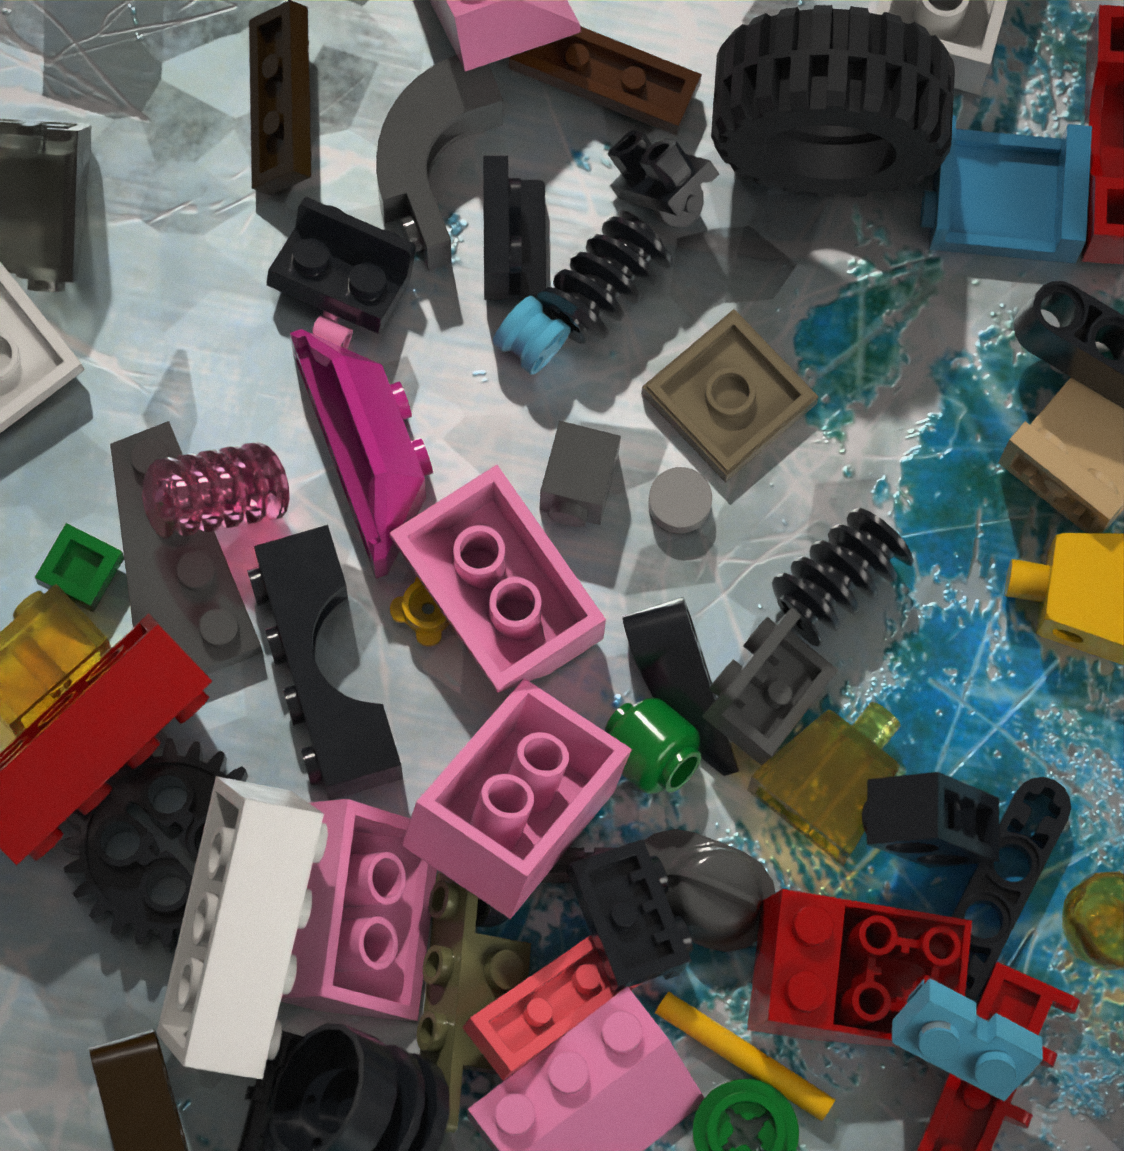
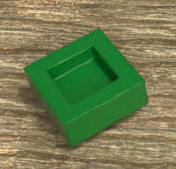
M66 523L35 575V580L38 585L94 613L121 566L124 555L121 550Z

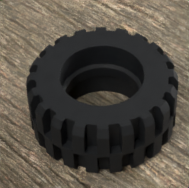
M814 5V9L799 10L798 7L781 9L779 14L774 16L765 13L753 18L748 25L741 24L719 48L716 58L711 139L725 164H730L733 171L741 176L750 175L756 183L767 187L771 185L783 187V191L797 194H800L801 191L816 193V196L833 197L834 194H849L850 197L867 196L868 192L880 191L882 194L894 192L904 184L911 187L922 182L926 175L931 176L936 172L950 153L955 79L954 61L936 35L930 36L925 27L916 22L904 23L901 16L884 12L880 15L870 13L868 8L850 6V9H833L832 5Z

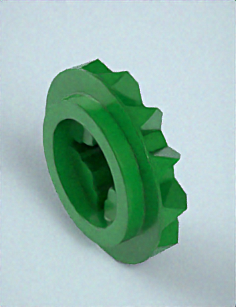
M737 1079L723 1083L713 1089L703 1099L695 1114L692 1142L696 1151H724L722 1148L727 1145L728 1139L734 1132L733 1126L730 1123L731 1118L726 1113L728 1109L734 1117L738 1116L744 1123H748L754 1118L758 1120L766 1114L769 1119L761 1125L762 1129L756 1135L757 1141L761 1145L759 1147L761 1151L797 1150L799 1125L795 1111L786 1097L767 1083L753 1079ZM743 1144L737 1147L736 1149L732 1147L728 1151L752 1150L747 1145Z

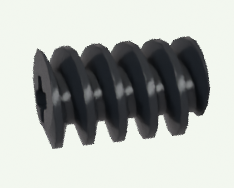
M621 210L618 212L619 217L612 216L608 218L602 226L603 235L595 234L587 240L585 247L587 252L580 251L571 257L569 264L571 270L563 269L554 276L553 284L555 288L546 287L538 293L537 300L542 303L544 314L551 319H562L571 327L568 338L577 343L585 344L584 334L587 331L601 339H605L609 335V331L600 317L605 314L616 321H621L625 317L624 310L616 300L619 296L631 303H638L641 300V294L633 281L637 279L648 286H653L657 282V276L649 265L651 261L663 268H670L673 265L672 256L656 232L628 211Z
M862 508L853 509L846 518L847 526L837 524L830 529L828 533L829 542L824 540L816 541L809 549L810 558L805 556L797 557L790 566L792 575L778 573L773 578L772 588L780 609L785 615L793 607L802 615L793 628L812 646H820L822 644V639L815 626L819 621L834 631L841 627V623L834 610L838 605L850 614L855 615L859 612L860 607L853 595L856 589L872 599L878 595L879 591L871 576L876 573L888 582H893L897 579V573L890 561L893 557L907 566H912L914 562L912 553L902 537L883 519Z

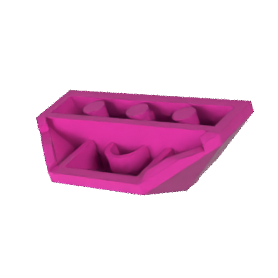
M303 329L291 332L290 339L293 356L376 579L389 574L399 553V549L390 538L389 533L417 516L426 499L424 476L433 474L429 455L421 438L410 440L403 421L412 417L405 391L400 381L389 384L381 364Z

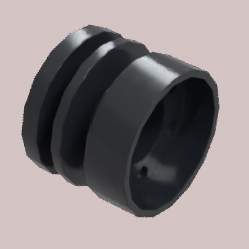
M325 1023L308 1032L290 1051L278 1073L270 1101V1130L276 1148L279 1151H438L443 1142L450 1115L449 1086L442 1069L428 1058L416 1053H409L397 1045H385L375 1036L348 1025Z

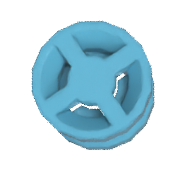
M528 296L517 304L501 323L494 335L493 344L502 352L512 351L520 358L521 367L530 375H535L558 353L567 340L571 327L562 319L549 318L543 313L542 303L534 296Z

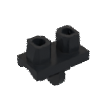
M637 130L629 131L608 152V156L621 173L609 185L618 199L651 208L658 220L663 224L676 228L687 227L698 218L704 204V192L700 184L712 182L719 175V172L710 160L685 154L676 140L664 138L652 145L645 133Z

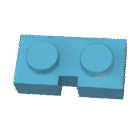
M931 978L925 984L924 979L909 995L906 1001L908 1003L892 1020L893 1044L1002 1101H1005L1043 1060L1042 1037L997 1013L989 1021H986L976 1015V1002Z

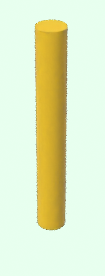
M670 991L667 992L655 1011L656 1015L747 1074L777 1089L786 1099L821 1122L834 1104L835 1098Z

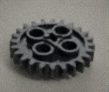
M167 738L162 756L154 757L151 754L133 770L125 763L117 773L107 780L112 790L100 804L86 815L72 813L66 819L68 825L80 831L79 836L61 840V846L65 852L78 855L80 858L66 865L64 872L68 879L86 878V881L78 886L73 895L78 903L98 899L89 914V917L95 924L105 921L112 915L114 916L110 930L114 939L119 940L132 927L135 929V943L138 949L144 950L153 934L160 935L165 952L172 953L176 935L180 934L193 877L171 852L166 850L160 854L161 851L152 833L139 821L135 820L127 812V808L131 804L138 805L167 838L173 840L179 836L178 840L185 855L196 865L199 843L202 839L216 776L246 782L248 778L247 771L243 766L227 775L224 774L227 763L224 752L219 751L208 763L203 762L200 742L194 741L184 757L178 756L173 738ZM166 787H180L187 792L185 804L176 812L166 814L153 808L154 798L159 791ZM127 831L135 833L140 837L138 849L129 858L117 860L112 859L106 854L107 844L114 835ZM173 876L185 881L184 895L176 903L165 906L152 901V889L162 878Z

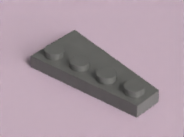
M167 421L110 443L133 627L149 613L207 675L263 653L253 624L170 422Z

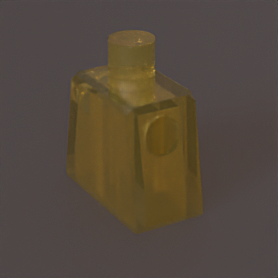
M870 702L852 725L835 712L827 710L757 769L751 777L747 791L841 866H844L865 832L862 824V809L867 801V779L894 777L900 768L898 762L882 749L901 727V724L891 712L875 702Z

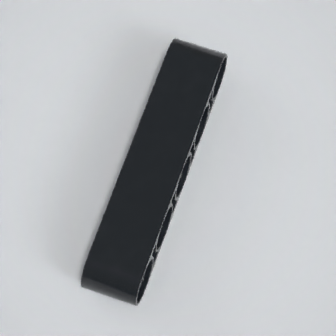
M1051 281L1043 285L1016 314L1013 325L1019 344L1031 354L1124 409V315L1067 282ZM1041 310L1051 312L1057 318L1060 327L1050 325L1044 319ZM1096 342L1102 343L1110 349L1113 360L1104 357L1098 351Z

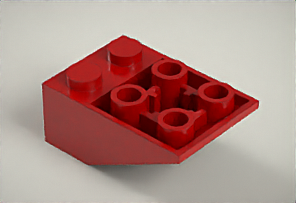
M781 889L761 901L747 1030L815 1041L899 1047L892 1043V1020L908 1003L906 1001L909 995L923 979L924 984L931 978L965 996L972 920Z

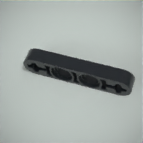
M1037 777L1024 782L1011 798L999 821V850L1012 847L1018 849L1026 856L1029 864L1026 878L1010 882L997 874L994 862L977 864L951 917L965 919L966 910L970 906L983 903L996 910L1000 917L1001 925L999 932L995 936L982 939L971 933L970 950L987 955L984 963L975 954L968 961L967 982L970 983L969 989L966 988L965 997L972 1001L983 989L1069 819L1071 812L1070 797L1065 788L1056 780ZM1040 794L1046 795L1051 799L1048 809L1056 815L1055 819L1048 816L1043 818L1031 837L1033 840L1044 842L1042 849L1027 836L1007 831L1009 824L1018 832L1023 829L1031 814V807L1023 802L1024 798L1034 801Z

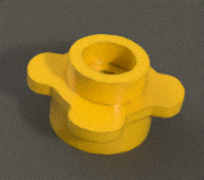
M417 576L415 582L406 589L404 595L394 598L390 604L392 619L395 622L407 624L416 633V640L422 646L431 647L437 645L442 639V632L450 625ZM425 604H432L434 611L431 614H425L422 611V607Z

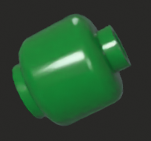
M659 698L644 699L635 705L625 703L612 714L606 724L605 732L632 749L622 775L646 794H656L664 790L668 793L677 791L690 780L701 762V753L698 751L700 742L699 732L692 724Z

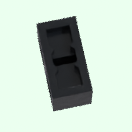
M940 772L867 779V801L862 809V824L867 834V845L928 868L999 862V797Z

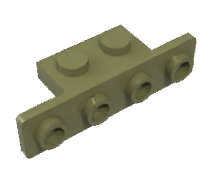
M440 872L436 877V884L433 886L429 897L432 927L430 948L423 962V977L426 982L424 1014L419 1020L416 1036L420 1055L428 1058L442 1069L449 1086L450 1115L445 1131L446 1134L454 1133L458 1128L463 1069L498 1075L462 1027L470 1017L528 978L531 943L475 933L478 897Z

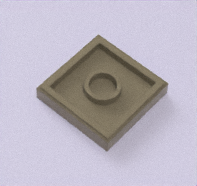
M735 309L644 384L641 394L724 482H727L817 404L819 398Z

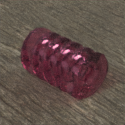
M261 442L246 443L241 447L237 445L224 447L219 451L216 449L201 451L197 455L194 453L178 455L175 459L172 457L156 459L148 467L142 488L144 510L150 525L164 539H168L173 535L174 530L181 536L195 535L199 529L204 532L217 531L221 525L226 528L238 527L242 521L252 524L261 522L264 517L269 520L279 519L287 512L290 500L289 484L285 469L275 452Z

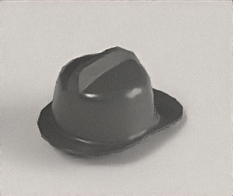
M672 829L654 833L644 840L650 857L656 855L664 866L669 885L668 892L665 893L674 917L681 916L685 921L693 943L708 949L730 952L745 949L757 941L761 901L775 893L773 880L759 861L739 849L695 832Z

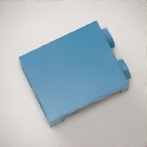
M953 115L950 153L946 156L945 161L938 170L934 172L933 191L924 190L922 196L920 227L930 228L929 250L1076 264L1086 242L1092 126L1067 124L1064 134L1060 139L956 129V115Z

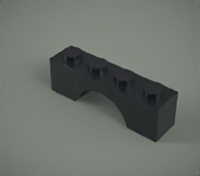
M324 525L254 546L258 567L248 569L247 572L257 606L270 603L276 626L265 629L275 666L288 663L294 685L282 689L292 724L294 726L305 722L312 746L300 750L311 786L324 783L328 800L330 801L403 779L401 761L383 704L359 701L339 692L324 678L315 661L316 644L323 626L333 613L349 601L345 578L329 526Z

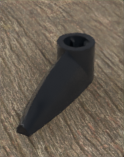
M684 597L622 616L634 660L653 698H659L697 729L700 737L698 751L706 763L723 776L739 772L730 739L702 717L717 696L708 689L712 684V680Z

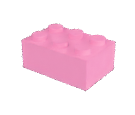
M524 678L416 801L402 846L511 919L612 796L632 749Z

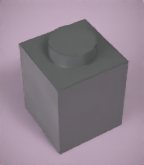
M559 420L540 490L539 510L550 512L549 517L552 520L568 526L583 527L586 525V522L600 525L619 456L621 436Z

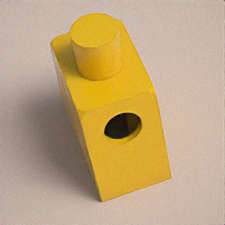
M1061 533L1055 536L1049 546L1045 564L1017 559L1010 560L1004 595L1006 597L1040 602L1036 633L1038 635L1124 665V533Z

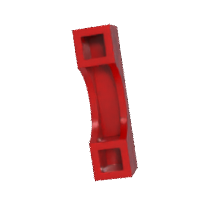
M1099 5L1088 31L1086 41L1084 125L1092 126L1087 231L1086 242L1081 251V262L1124 265V6Z

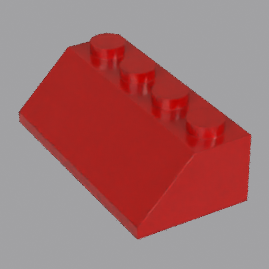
M149 613L0 752V849L16 866L28 855L34 861H37L49 852L64 835L58 828L59 825L76 809L83 815L92 811L111 792L112 787L107 782L109 778L125 763L132 770L142 764L161 744L160 740L155 736L173 718L180 724L184 723L209 699V696L203 690L213 681Z

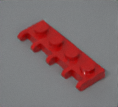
M996 962L977 1003L976 1015L989 1021L997 1013L1039 1036L1051 1006L1063 1012L1075 1014L1080 1000L1071 994ZM1042 1046L1043 1060L1039 1064L1053 1068L1058 1054ZM948 1072L916 1151H991L1003 1120L1028 1129L1033 1115L1011 1104L1016 1089L1005 1101H1002Z

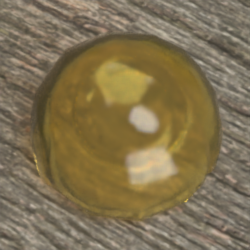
M1119 871L1097 872L1087 875L1067 894L1062 909V930L1073 953L1078 959L1102 971H1124V874Z

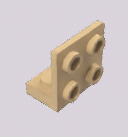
M1071 377L1031 424L1025 421L1009 439L998 463L1085 533H1104L1124 510V409Z

